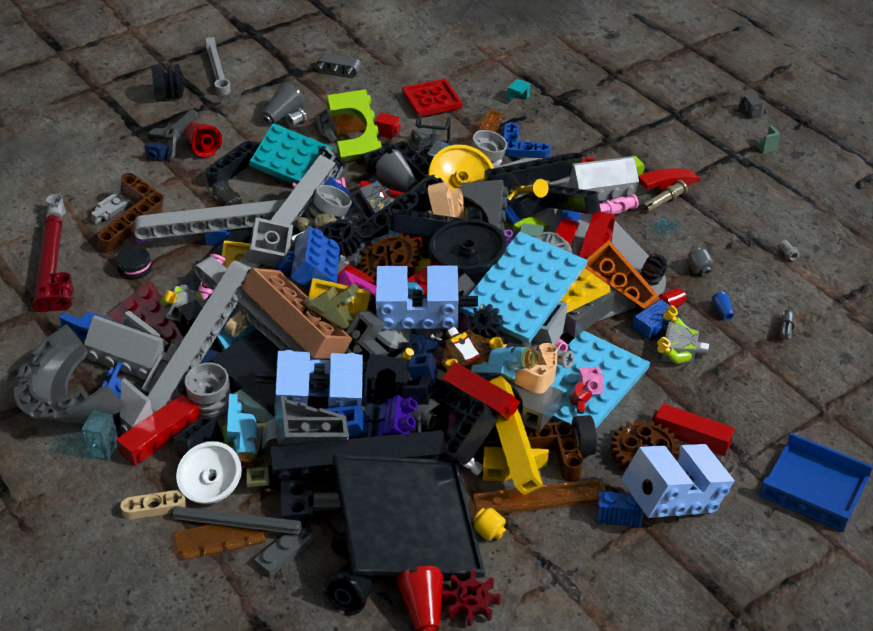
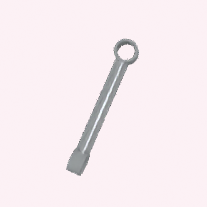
M205 38L207 53L209 54L216 79L214 82L215 93L221 96L227 95L231 92L230 82L224 77L215 38Z

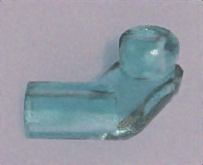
M662 217L658 220V227L666 233L681 227L678 220L669 223V220H666L667 217Z

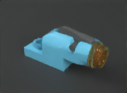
M509 342L505 348L493 349L488 362H482L481 365H472L471 371L484 379H494L501 375L505 379H515L517 370L531 369L537 366L540 361V355L537 350L531 347Z
M229 394L226 441L233 442L234 451L241 462V468H250L256 461L263 431L257 427L254 415L241 413V403L237 402L238 394Z

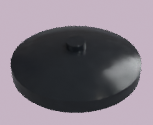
M473 219L454 221L444 225L434 233L430 241L431 257L438 266H457L458 274L466 275L490 270L502 258L507 248L505 235L498 227L485 221Z

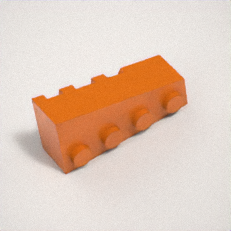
M610 240L586 259L587 266L585 269L640 309L645 310L660 300L658 294Z

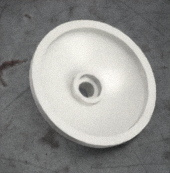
M201 443L190 449L181 459L176 474L178 487L186 498L195 503L212 504L219 502L229 496L238 485L241 477V462L236 452L224 443ZM216 476L213 481H210L211 477Z

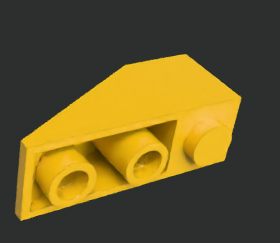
M484 447L483 480L506 481L512 479L503 447ZM531 449L537 468L546 467L549 449Z

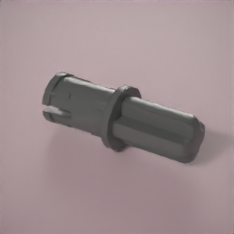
M791 310L782 312V320L779 322V328L781 329L780 338L782 340H790L792 330L795 327L793 322L795 314Z

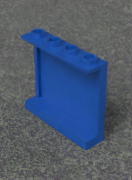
M790 433L788 442L769 477H766L763 481L759 497L844 533L869 480L873 466Z

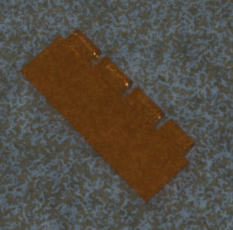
M217 524L175 532L178 553L184 555V560L200 557L199 550L204 549L205 555L223 552L222 545H227V550L246 547L245 540H249L250 546L266 543L265 536H269L268 531Z

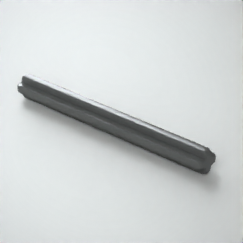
M176 506L173 510V518L176 520L290 534H300L302 528L301 522L297 520Z

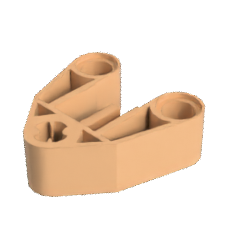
M448 182L428 186L433 214L464 218L463 194L460 188L451 190Z
M550 343L541 344L539 346L537 362L534 361L531 368L517 370L515 379L510 380L533 393H544L554 383L557 367V347Z

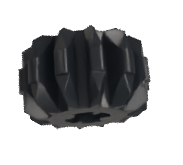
M650 254L641 269L640 275L649 285L659 284L667 270L668 259L660 254Z
M480 304L479 309L473 308L475 315H469V318L473 319L469 323V326L474 327L472 332L474 334L478 333L479 337L482 338L485 335L491 338L492 332L498 334L497 326H503L502 323H499V320L503 319L502 315H498L500 310L498 308L493 309L491 304L487 306ZM487 317L488 322L486 321L487 324H484V320Z

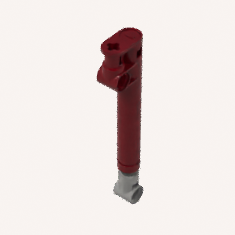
M52 194L46 199L48 207L44 222L33 307L40 312L69 309L72 306L70 297L74 293L71 275L67 272L57 273L63 226L62 219L66 211L62 196Z

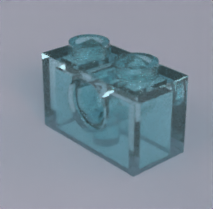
M92 411L82 427L89 458L109 461L117 447L116 439L118 438L113 415L106 412Z

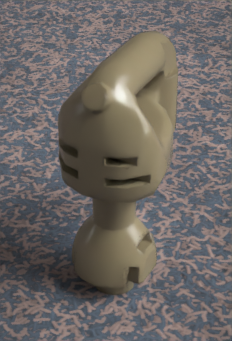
M328 213L318 214L314 220L299 217L298 221L295 222V226L300 231H305L309 226L318 229L323 228V224L327 225L330 221L336 222V218Z

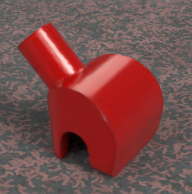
M583 381L577 383L569 395L570 402L577 406L576 412L578 414L585 413V404L592 397L591 390L589 392L583 391V388L586 386Z

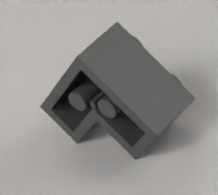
M372 311L359 312L346 331L352 338L346 352L361 354L362 367L365 370L367 369L370 354L384 356L388 354L374 340L385 323Z

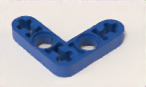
M513 122L505 124L504 139L507 142V149L504 155L529 158H547L550 156L551 146L549 144L518 142L519 125Z

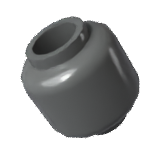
M696 248L688 254L686 262L694 275L706 276L711 272L714 261L707 250Z

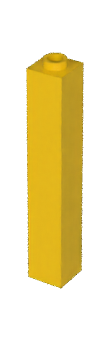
M502 375L489 381L514 396L511 385ZM517 408V411L511 415L509 420L497 414L498 418L495 424L514 486L523 495H526L542 487L543 484L519 409Z

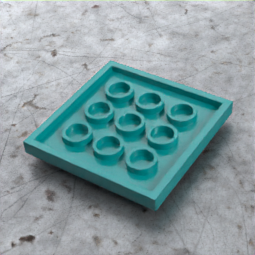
M273 123L251 158L249 166L297 185L309 170L311 163L316 160L320 147L326 146L331 151H334V148Z

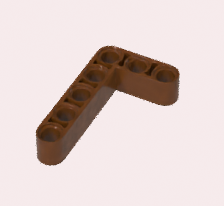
M125 173L121 176L120 191L124 196L133 201L135 205L98 232L97 248L101 252L107 253L112 251L135 233L134 220L138 216L162 212L163 195L132 173Z
M546 423L540 431L524 426L531 449L556 451L563 478L569 482H575L581 478L583 458L574 428L570 423ZM497 428L491 429L474 457L484 458V447H502Z

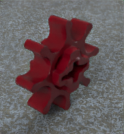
M475 570L470 571V579L464 582L458 580L456 575H452L451 586L456 589L454 591H442L443 602L451 601L455 603L448 608V617L453 618L457 613L466 614L467 626H472L473 616L477 614H482L488 621H491L493 611L487 606L490 604H501V594H491L488 592L494 588V578L490 577L486 582L480 583L475 580Z

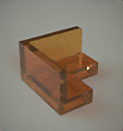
M344 114L334 116L337 134L365 131L364 123L355 115Z

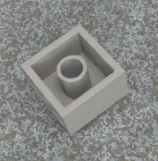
M256 217L252 228L247 261L275 267L290 250L293 225Z

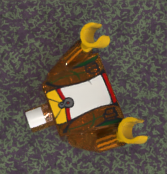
M453 327L446 332L449 339L445 341L441 364L447 369V372L454 361L471 371L472 365H481L482 362L489 361L491 350L498 347L503 348L504 345L500 337L487 339L481 335L474 334L471 330L459 333L457 328Z

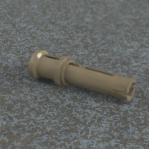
M678 180L673 186H667L664 192L642 203L641 209L647 207L643 212L649 213L667 201L676 200L677 196L688 192L686 183Z

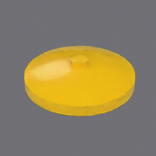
M451 145L443 148L434 156L428 169V176L436 175L434 177L437 179L441 178L444 182H448L452 190L460 188L461 183L484 181V171L492 169L494 166L487 156L476 148L467 145Z

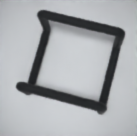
M418 115L416 127L447 130V143L450 144V117L447 118L445 127L421 125V115ZM424 147L423 151H429L431 148Z

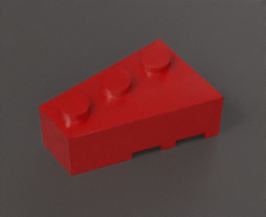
M601 211L593 213L584 242L582 241L580 253H577V256L587 259L608 240L612 242L615 223L614 214Z

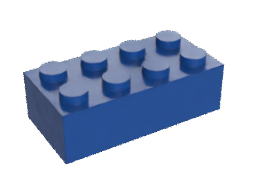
M309 226L296 241L291 278L309 290L313 278L337 283L340 251L337 242L326 238L319 229Z

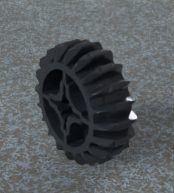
M345 219L342 221L336 220V222L330 221L327 225L323 224V228H318L326 238L337 242L340 247L339 256H352V253L358 252L357 249L361 248V243H363L361 229H359L356 223H352L351 220L347 222Z

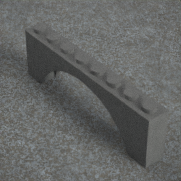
M503 180L461 183L463 207L465 209L468 207L481 209L482 218L486 222L498 227L504 234L503 222L506 221L504 209H507L505 197H508V189L504 187ZM488 271L468 274L467 276L477 286Z
M439 346L437 350L429 349V352L426 353H432L436 368L447 373L444 362L454 359L452 356L454 352ZM406 348L395 358H400ZM458 353L457 355L460 357V360L463 361L462 354ZM472 359L466 363L464 361L459 364L465 368H468L474 364L481 365L482 363H479L480 361L476 359ZM506 379L511 385L514 397L520 402L518 409L523 425L540 431L560 408L562 390L550 386L544 393L536 394L513 383L510 379Z

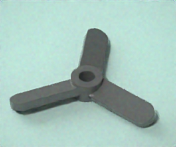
M195 110L188 111L174 126L168 129L154 128L149 132L152 137L168 138V160L172 161L175 156L176 140L180 137V133L197 118L198 113Z

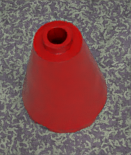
M192 122L183 131L192 150L200 157H211L222 146V134L212 125Z
M420 566L417 567L416 572L410 573L409 569L403 571L396 578L397 586L415 631L439 630L443 573L440 572L438 567Z

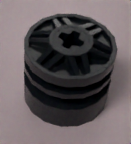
M175 64L174 72L172 65L168 66V72H165L163 65L152 66L155 98L167 99V91H170L172 97L175 98V91L177 90L179 97H183L185 87L180 65Z

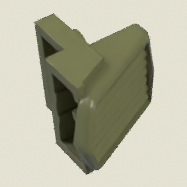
M353 283L338 293L333 286L317 297H307L303 300V303L316 314L339 328L345 329L354 321L345 305L356 297L355 293L359 288Z

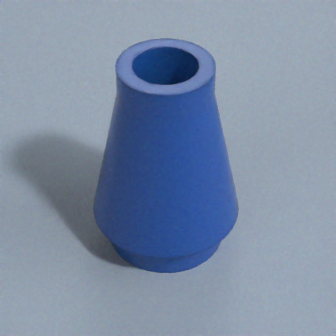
M725 292L714 294L712 296V305L724 320L732 319L734 313L729 295Z

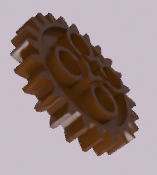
M393 233L392 237H389L386 234L385 239L379 237V242L372 241L374 245L367 246L369 251H363L364 256L361 257L362 263H360L363 272L374 279V283L377 281V266H391V261L393 266H407V277L409 278L408 273L415 272L413 267L419 266L418 261H421L419 256L421 252L417 242L415 243L414 238L410 239L409 235L404 237L401 233L397 237Z
M645 419L642 420V423L634 420L633 425L626 422V427L620 425L619 430H615L614 436L611 439V456L616 457L615 463H621V469L629 466L639 447L665 446L677 461L680 454L679 440L674 439L675 433L668 434V427L662 429L661 423L655 426L654 421L646 424Z

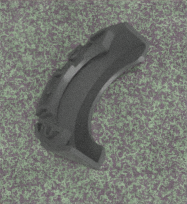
M67 324L46 338L31 352L32 358L27 364L21 366L17 375L19 379L18 384L14 387V397L18 407L28 416L37 419L85 424L115 415L125 406L107 384L90 396L83 388L68 396L67 386L70 376L78 364L84 360L88 351Z

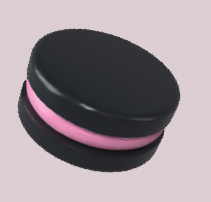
M129 247L120 251L116 256L118 273L125 279H140L148 275L152 269L150 254L144 248Z

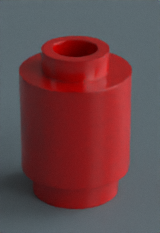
M674 288L659 295L660 300L675 308L682 306L686 302V294L680 288Z

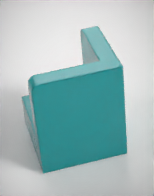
M516 79L508 87L507 100L511 101L515 96L527 100L530 97L531 83Z

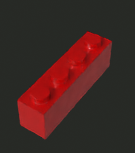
M181 394L118 437L116 442L119 454L134 466H137L156 451L162 449L173 440V437L200 418L198 405Z

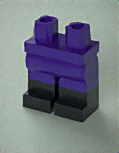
M396 395L385 403L366 405L364 422L366 423L363 425L362 438L409 434V430L414 429L416 424L415 419L411 416V412L417 410V401L411 397L404 399Z

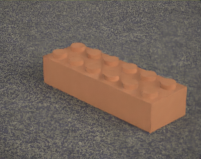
M259 268L251 269L242 289L250 299L255 300L259 304L260 309L267 312L271 319L283 328L285 333L295 339L297 345L310 352L311 358H326L330 360L331 353H345L352 338L343 329L308 309L303 303L307 296L281 271Z

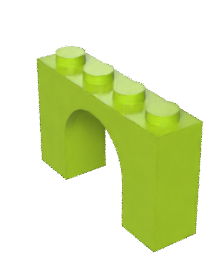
M366 89L327 95L326 104L329 117L351 114L360 118L365 126V132L362 136L356 139L337 142L338 157L344 162L364 159L365 153L382 148L381 141L377 139V125L374 126L373 122L375 115L374 111L370 108L371 97L367 95Z

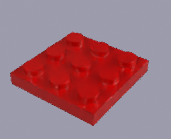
M446 78L402 87V93L417 117L418 115L425 117L431 114H440L463 108L462 101Z

